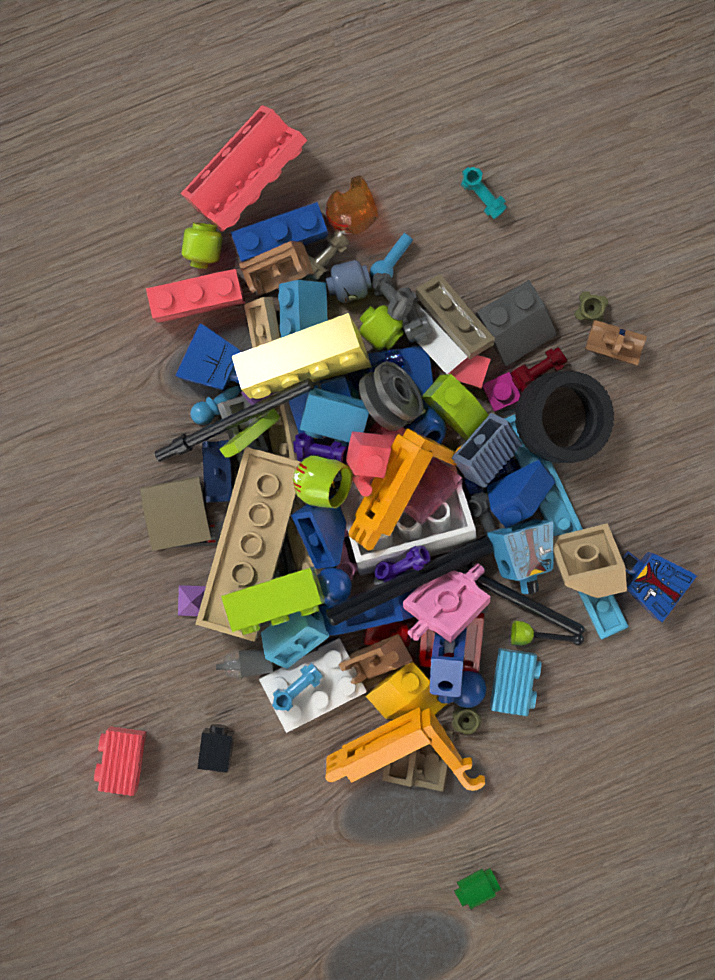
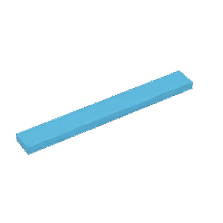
M515 414L505 418L519 437L515 423ZM522 443V447H518V451L514 454L520 469L540 459L555 478V483L538 507L544 520L552 521L553 537L583 530L552 462L537 457ZM578 591L601 640L628 628V624L614 594L595 598Z

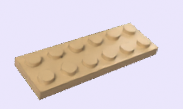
M250 447L244 449L195 625L250 641H256L259 630L246 635H242L241 630L232 632L221 596L273 580L297 496L293 485V474L300 461Z

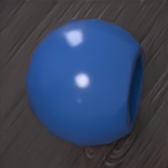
M329 567L323 569L317 575L325 599L323 604L334 606L347 600L352 588L348 574L340 568Z
M463 671L461 696L455 697L453 702L464 708H472L479 705L487 692L486 681L482 675L477 672Z

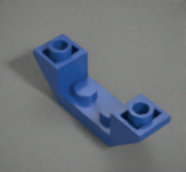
M417 588L335 626H332L326 617V610L332 606L321 604L318 607L329 635L344 634L415 617L403 608V601Z

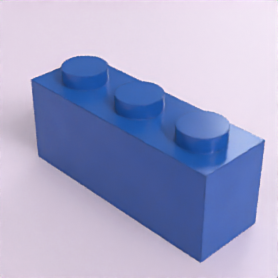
M318 202L238 229L231 232L240 260L244 262L289 241L303 242L305 246L323 240L328 236V231Z

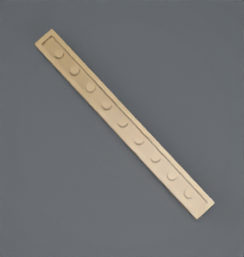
M263 297L244 304L252 348L280 338L273 297ZM288 401L273 408L280 418L268 431L273 454L298 461L297 454L294 452L293 441L299 433ZM298 495L296 496L292 514L306 504ZM291 517L287 529L298 572L314 567ZM325 568L315 569L317 575Z

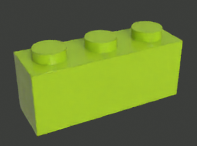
M315 567L221 596L232 632L241 630L242 635L261 630L259 624L266 621H271L272 626L290 620L288 614L300 611L301 616H306L320 611L318 605L325 603Z

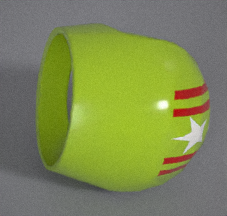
M315 455L309 456L300 462L294 471V490L298 497L308 505L337 508L345 501L350 492L353 473L350 467L338 460ZM341 470L342 480L339 490L329 500L331 484L337 473Z

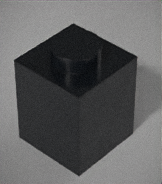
M211 724L210 728H205L201 736L197 769L228 773L231 766L235 731H229L228 726L221 724Z

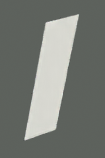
M415 302L414 306L419 317L426 316L433 333L428 335V338L417 343L448 374L468 356ZM406 317L403 319V326L409 324Z

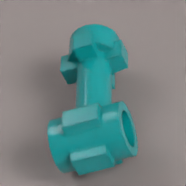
M467 167L462 171L461 186L464 190H473L487 206L483 212L488 217L491 216L493 219H496L508 208L504 204L506 202L502 196L495 198L481 181L483 172L480 168Z

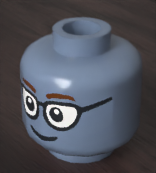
M357 260L332 266L331 277L326 278L330 296L336 295L341 303L365 298L368 293L367 289L372 288L367 266H361V263Z

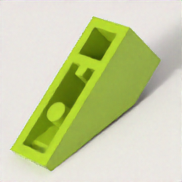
M452 374L440 375L421 396L466 441L489 416L473 394Z

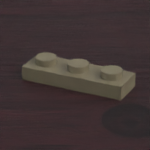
M441 274L416 288L418 299L458 347L468 356L469 360L494 345L495 338Z

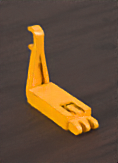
M408 428L403 436L397 434L390 447L391 451L385 477H375L370 485L372 493L369 496H364L355 513L356 519L348 533L349 537L368 551L374 549L381 534L390 536L432 457L456 466L457 464L454 463L452 457L461 446L454 451Z
M418 707L343 745L342 749L328 755L326 758L325 778L328 782H335L347 776L352 783L430 744L453 771L464 788L474 791L481 789L485 785V776L478 775L476 778H469L464 772L468 769L471 770L472 758L462 759L430 708L422 711Z

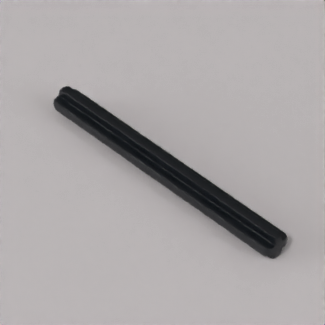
M483 536L426 563L424 568L419 571L412 569L326 610V617L332 626L338 625L492 553L493 544L488 536Z

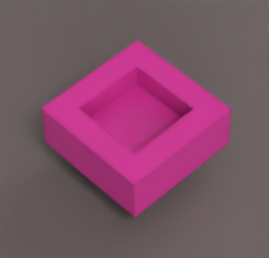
M510 372L482 385V389L493 412L519 401V397H521L512 381Z

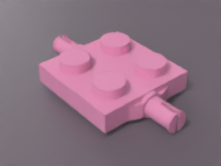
M475 563L466 574L453 570L414 590L403 601V608L418 619V622L408 630L409 636L413 640L418 641L430 629L451 643L490 603L491 596L478 588L475 583L485 573L482 566L479 567V564Z

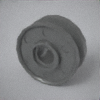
M386 361L376 367L374 372H370L361 378L359 391L364 406L382 427L390 431H398L407 425L408 421H413L422 415L424 407L420 392L412 378L397 364Z

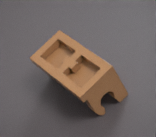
M289 241L239 264L250 291H257L259 296L279 289V284L300 280L314 274L303 242Z
M397 634L357 650L338 665L342 671L354 667L357 671V676L352 678L350 682L351 684H358L366 678L370 679L411 663L413 660L400 635Z

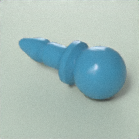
M241 387L228 388L224 393L215 397L214 400L207 397L206 402L196 403L190 412L193 422L201 426L211 423L214 415H220L217 405L236 398L241 391Z

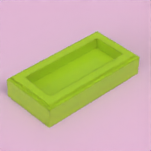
M272 409L260 415L219 450L225 458L241 452L275 424L280 418L279 414L275 409Z

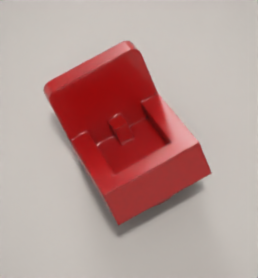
M405 620L367 628L364 631L363 642L365 645H373L399 634L405 647H409L411 637L408 634V630L410 629H408Z

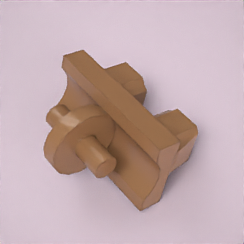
M594 320L584 350L637 366L647 336Z

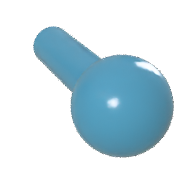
M404 232L385 259L376 261L371 266L370 277L372 278L376 273H387L393 277L394 265L414 239Z

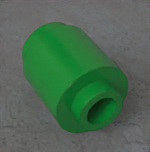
M488 868L485 871L480 869L457 881L459 888L454 890L462 907L468 905L470 910L496 897L495 893L499 892L501 888L492 870Z

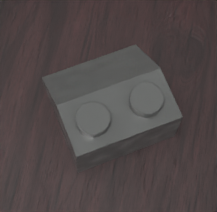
M530 280L522 283L475 314L495 338L493 348L505 367L557 336L546 306Z

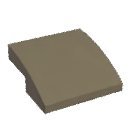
M200 476L140 488L152 551L212 539Z
M444 729L453 743L455 731ZM428 744L384 766L382 781L408 787L415 785L443 792L446 790L449 766L434 748Z

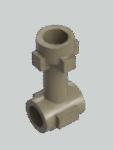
M338 230L326 237L329 244L315 259L308 255L314 274L305 277L308 281L321 282L328 273L324 266L338 251L344 254L348 249L346 246L350 241Z

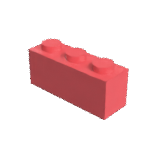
M236 269L146 288L152 318L157 323L245 304L240 277Z

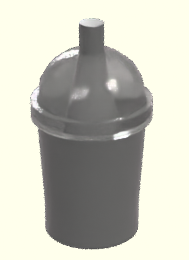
M236 649L225 656L223 663L216 664V670L224 669L227 676L237 678V680L254 675L273 673L272 662L265 659L264 649L242 651Z

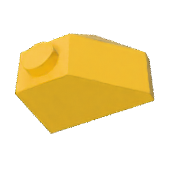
M414 660L392 671L366 695V698L385 719H396L418 707L422 711L430 708L435 715L448 704L439 702L436 698L437 695L430 693V678Z

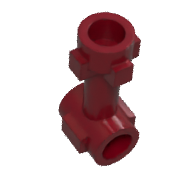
M559 347L546 351L545 355L547 358L528 369L526 364H523L510 373L518 391L521 390L523 392L532 381L552 368L557 372L564 368L563 365L568 361Z

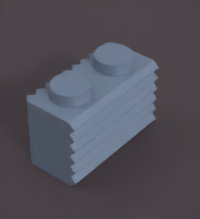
M491 413L453 455L452 459L465 478L484 488L487 487V483H490L495 478V474L499 473L500 469H503V465L507 464L508 460H511L515 452L518 451V447H522V442L507 420Z

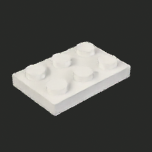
M340 637L319 647L318 651L307 653L288 669L280 667L274 670L273 673H268L259 678L272 704L274 700L273 692L278 688L287 689L303 675L300 669L305 665L308 667L313 663L324 676L319 680L321 683L314 688L310 684L292 700L293 707L289 711L275 710L286 733L367 692L363 682L351 684L352 678L357 676V671L354 667L342 671L338 665L349 657Z

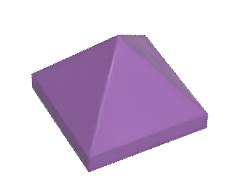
M179 585L178 616H198L206 586Z

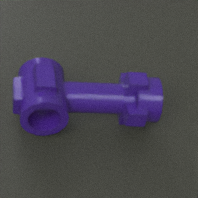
M305 432L295 436L293 446L298 461L302 462L305 458L315 455L338 460L345 465L347 464L348 447L342 446L341 443L334 442L331 446L314 443V437L306 435Z
M414 546L410 549V552L406 553L404 559L395 564L388 561L378 563L375 568V576L378 580L386 582L411 568L419 571L424 568L426 563L430 562V554L424 546Z

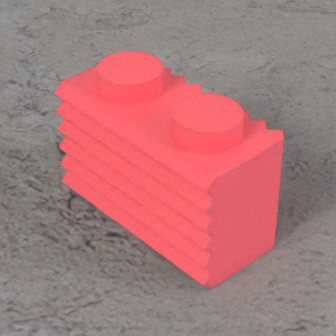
M110 726L106 730V734H101L98 751L103 752L102 764L97 763L94 774V781L99 782L98 791L129 796L136 794L140 782L146 731Z

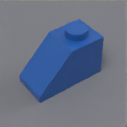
M539 459L487 485L492 513L505 528L533 516L555 483V478Z
M330 495L329 500L333 498L335 495ZM305 504L291 514L315 569L339 565L347 523L340 506L337 508H327Z

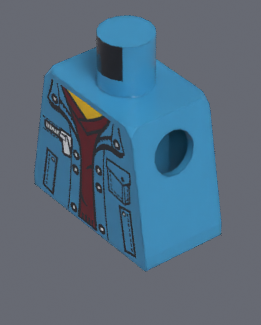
M533 519L508 528L487 532L494 547L493 553L501 576L506 579L520 581L522 594L538 592L537 575L550 572L553 569L552 521Z

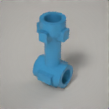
M313 663L308 667L305 665L301 668L300 671L303 675L287 689L278 688L273 692L274 700L272 706L276 711H289L293 707L292 700L310 684L315 688L321 683L319 680L324 676Z

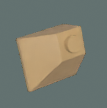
M608 523L553 537V553L565 586L595 598L627 591L626 567Z

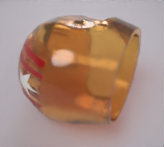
M362 175L352 177L350 189L346 193H341L336 189L329 196L326 203V216L330 225L344 235H358L367 230L379 218L374 198Z

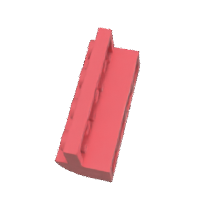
M262 105L181 192V195L211 224L217 226V229L223 232L227 227H232L237 223L240 213L248 205L255 203L259 199L261 190L268 183L275 181L280 176L284 165L301 153L302 146L307 142V139L299 131L288 127L273 109Z

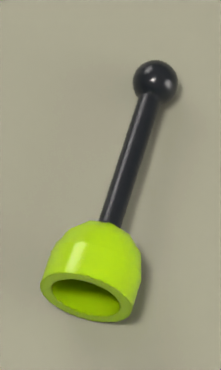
M514 621L511 628L512 645H527L533 638L569 641L575 645H582L584 642L583 635L570 636L534 632L532 627L523 621Z

